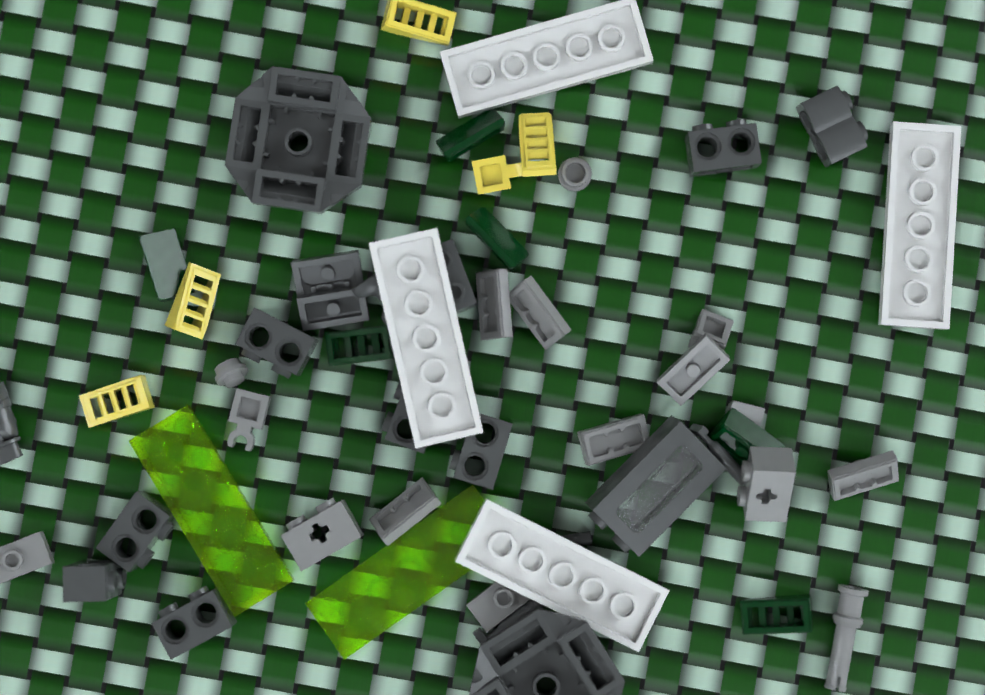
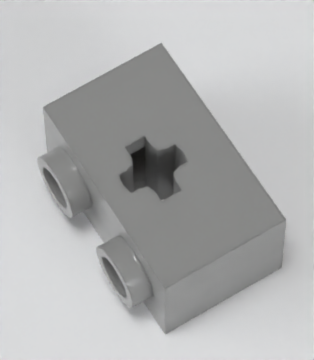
M750 447L748 461L743 460L741 466V479L744 481V486H738L737 504L738 506H743L745 521H787L796 474L792 448Z
M331 498L315 507L318 514L306 520L303 514L286 524L289 531L282 534L281 537L301 571L364 535L344 499L336 503L334 498ZM316 523L320 527L328 526L330 531L325 534L327 540H324L322 537L315 538L313 532L317 530Z

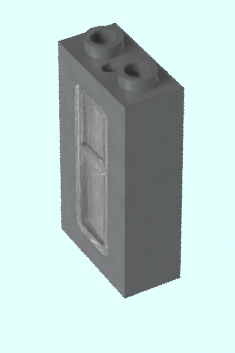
M671 415L585 502L593 510L588 516L602 530L608 525L616 533L611 539L625 553L632 549L640 557L727 468L680 420Z

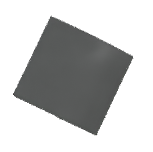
M359 249L292 260L291 266L297 292L296 300L303 331L370 320L367 297L357 298L351 290L364 281Z

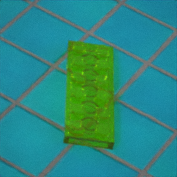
M186 405L129 440V443L234 617L295 580L190 405Z
M474 485L468 487L410 528L389 546L386 545L305 603L344 660L471 570L455 562L454 559L484 502V499Z

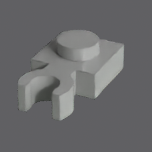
M236 388L228 421L237 423V428L229 434L228 446L234 447L236 438L242 435L247 439L245 450L252 451L255 446V437L252 433L253 428L263 430L271 396Z

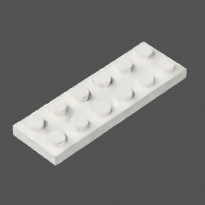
M619 0L440 51L458 119L649 65L654 61L636 0Z
M896 121L890 124L878 325L940 330L950 329L961 126Z
M434 228L368 243L415 449L484 433L438 229Z
M485 498L454 559L455 562L558 613L587 620L593 630L637 652L640 651L670 591Z

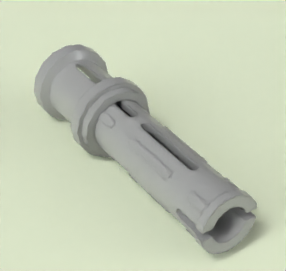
M838 584L837 590L840 592L837 612L833 613L832 616L836 628L824 687L834 691L838 688L839 692H846L856 630L863 625L864 619L861 618L864 597L868 596L869 590Z

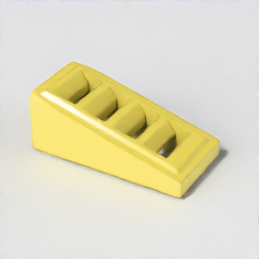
M387 0L380 30L448 46L457 12L417 0ZM397 8L403 9L400 22L394 21ZM411 11L417 12L413 26L408 25ZM424 14L430 15L427 30L421 29ZM437 17L443 18L440 34L434 33Z
M551 113L520 114L518 116L522 177L557 175ZM534 159H548V160H540V161H528V160H534Z
M189 262L165 326L203 340L221 274ZM195 275L207 279V285L204 286L194 282ZM192 288L203 292L201 299L190 295ZM188 302L199 305L197 311L188 309ZM185 315L194 318L192 324L183 322Z
M138 375L79 395L88 428L155 408L145 375ZM130 387H134L138 404L134 406L128 390ZM120 390L122 392L123 399L126 405V408L122 410L120 408V404L116 392ZM109 394L114 410L110 414L104 399V395ZM97 398L102 414L98 418L95 417L91 399Z

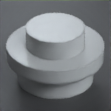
M569 158L559 167L558 180L566 190L573 192L581 191L591 181V168L581 158Z
M238 358L228 359L215 368V381L219 386H226V388L235 387L245 380L244 376L248 373V368Z

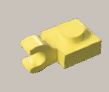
M505 155L471 161L478 195L511 189L510 178L522 176L521 162L507 165Z

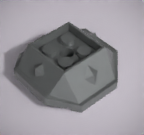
M272 66L261 78L252 83L235 98L225 166L253 204L322 214L362 187L372 119L341 76ZM298 136H305L308 138L307 147L300 152L293 151L291 149L292 141Z
M537 608L480 644L469 695H622L625 680L587 620ZM543 677H550L556 682V686L553 691L542 693L536 688L538 680Z

